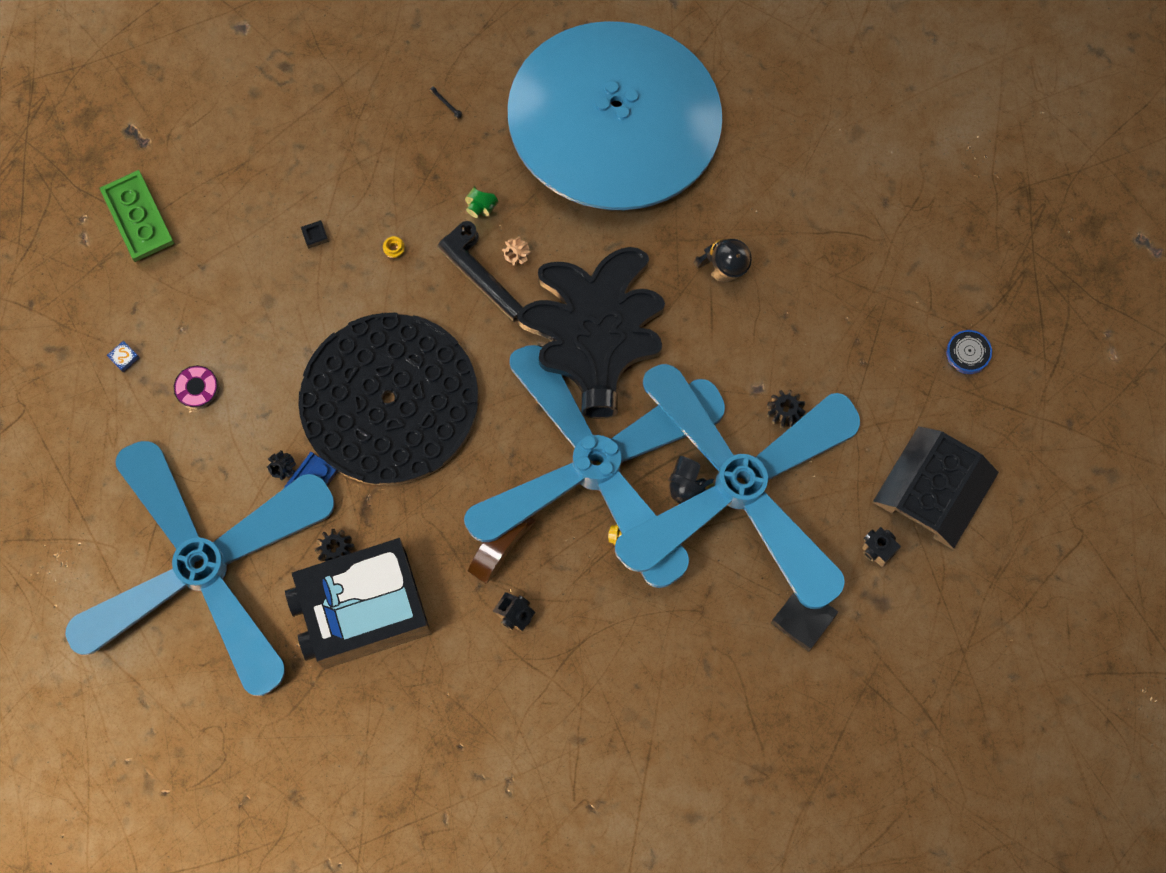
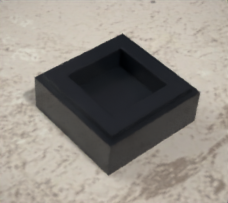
M321 220L301 227L308 249L329 242Z

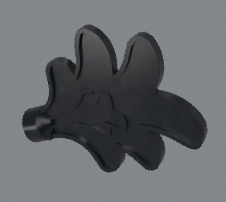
M626 247L612 252L598 264L592 276L579 266L567 262L543 264L538 269V282L542 287L556 295L563 303L551 300L534 301L524 306L517 316L518 324L524 330L551 340L540 350L539 365L543 370L564 375L577 384L582 392V414L588 418L605 419L617 415L618 394L616 393V385L621 374L632 364L657 358L661 354V338L654 331L642 327L663 313L664 299L658 293L648 289H635L626 293L632 283L648 267L649 257L647 253L639 248Z

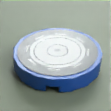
M964 330L952 336L947 345L946 356L949 364L960 373L975 374L982 371L988 365L992 357V347L989 340L983 334L973 330Z

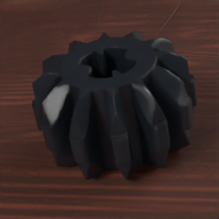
M781 390L778 394L779 397L774 394L771 396L772 402L767 404V408L770 409L767 415L768 417H774L772 420L773 424L781 422V428L785 427V423L792 427L794 422H798L801 419L800 416L805 415L806 411L802 409L805 406V402L799 401V394L793 397L791 390L788 391L787 395ZM784 406L789 407L788 412L783 411Z
M331 529V535L328 536L326 532H323L322 535L325 539H317L316 542L320 546L315 548V552L320 554L318 556L320 562H326L350 554V551L355 549V546L350 543L352 541L351 536H345L343 530L337 534L335 529ZM334 545H338L336 552L333 553L331 550L334 549Z

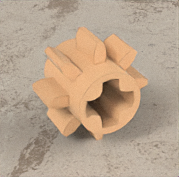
M520 237L516 239L511 238L505 242L507 247L502 249L505 260L511 262L513 266L518 263L523 264L528 260L526 256L531 254L528 242L521 240Z

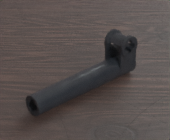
M470 221L460 223L439 242L437 248L513 322L517 321L518 313L523 306L469 252L479 240L476 226Z

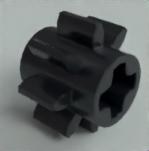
M280 450L277 454L274 453L268 458L271 463L267 468L272 477L283 480L295 473L292 468L296 463L291 454L283 453Z

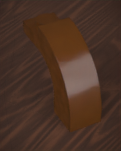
M529 517L497 540L483 542L474 556L468 572L487 584L498 573L512 547L533 527L536 520Z

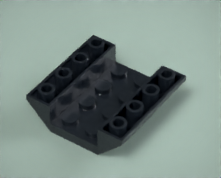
M918 426L872 503L891 514L895 510L934 532V539L954 549L999 472L981 453L948 434Z

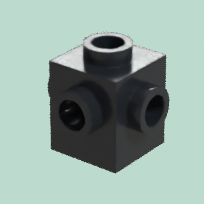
M882 527L876 532L872 529L863 538L865 541L862 547L864 555L870 561H876L881 567L901 548L895 541L896 537L887 529L884 530Z
M507 592L504 593L493 610L496 615L503 619L501 621L502 625L510 630L516 628L521 631L529 625L536 613L529 607L530 602L520 595L516 597Z

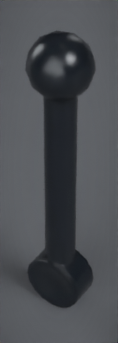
M434 86L429 89L434 96H437L454 113L455 118L460 119L462 117V112L456 110L438 93Z

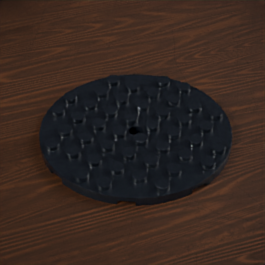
M395 312L372 314L351 321L338 332H333L313 353L303 373L298 401L299 415L306 437L320 458L338 473L358 482L371 485L389 486L406 484L422 479L439 470L462 448L471 433L477 415V379L472 363L459 345V342L439 325L415 315H400ZM387 393H392L395 395V398L390 403H384L383 396Z

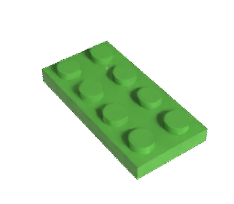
M139 170L99 188L134 262L175 244Z

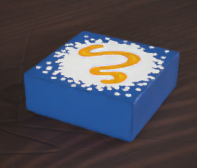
M124 341L107 354L108 358L122 372L140 358Z

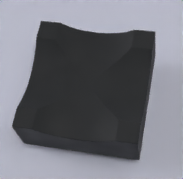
M793 592L788 601L773 618L771 624L809 652L837 616L838 611L830 605L820 609L807 608L800 603Z

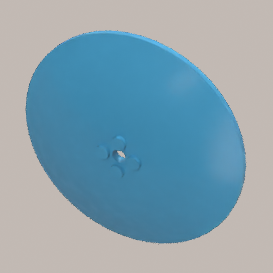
M605 21L588 23L567 29L543 42L528 56L518 70L511 86L508 100V125L513 145L519 157L530 172L546 187L571 201L585 206L607 210H631L664 202L684 191L701 176L711 162L718 147L722 129V107L717 88L709 72L702 62L684 45L672 37L646 26L626 22ZM615 100L620 101L622 105L614 107L611 105V102Z

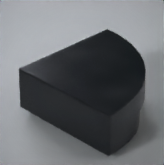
M712 245L704 249V255L695 258L694 264L697 269L710 263L707 254Z

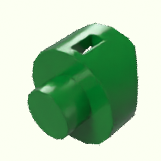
M475 186L465 198L466 203L469 205L466 211L475 218H478L480 214L489 216L498 203V199L494 194L478 191Z

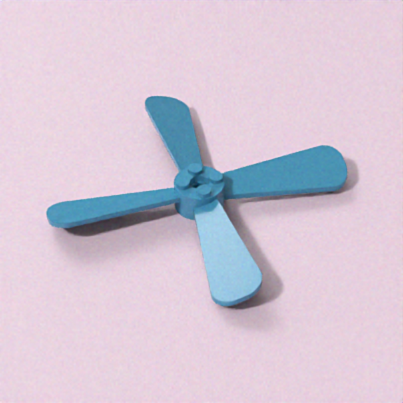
M529 345L515 350L509 360L512 372L575 448L573 463L470 507L465 514L464 523L471 536L481 542L497 540L578 484L587 489L600 490L621 534L656 517L655 513L622 476L620 465L627 460L687 436L659 406L611 439L601 435H593L562 375L547 372L540 367L539 353L542 347ZM705 379L692 381L689 384L713 424H718L725 410L724 400L713 383ZM593 461H599V462H601V464L598 465V466H597V465H593V464H591V463H592ZM682 545L678 546L652 569L641 572L644 580L650 586L656 588H664L671 585L685 574L689 564L688 553Z
M661 364L649 369L643 378V387L647 394L719 472L716 476L714 487L623 533L615 544V554L618 559L632 571H648L726 506L746 511L802 605L810 609H820L835 600L844 588L843 573L764 490L767 487L768 480L854 437L860 426V417L851 400L840 393L830 394L756 457L748 454L733 455L682 373L677 368L667 364ZM737 478L744 479L745 484L739 483Z
M149 441L136 442L123 448L116 457V467L176 548L172 559L173 569L74 616L69 621L65 632L71 649L80 655L95 653L187 586L192 590L202 591L244 689L253 696L268 694L283 681L285 665L223 581L227 564L327 519L334 509L333 495L320 477L312 474L302 475L217 540L211 542L208 539L199 538L163 451L156 444ZM204 559L203 566L195 569V563Z

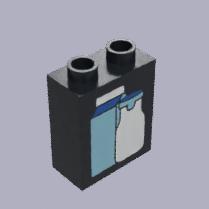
M400 538L292 572L295 587L285 590L286 600L292 616L295 617L303 614L308 631L297 634L305 661L316 658L324 670L432 635L409 559Z

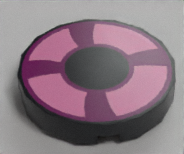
M199 365L189 366L176 377L173 385L174 394L178 401L186 408L193 410L204 409L217 398L219 381L207 367Z

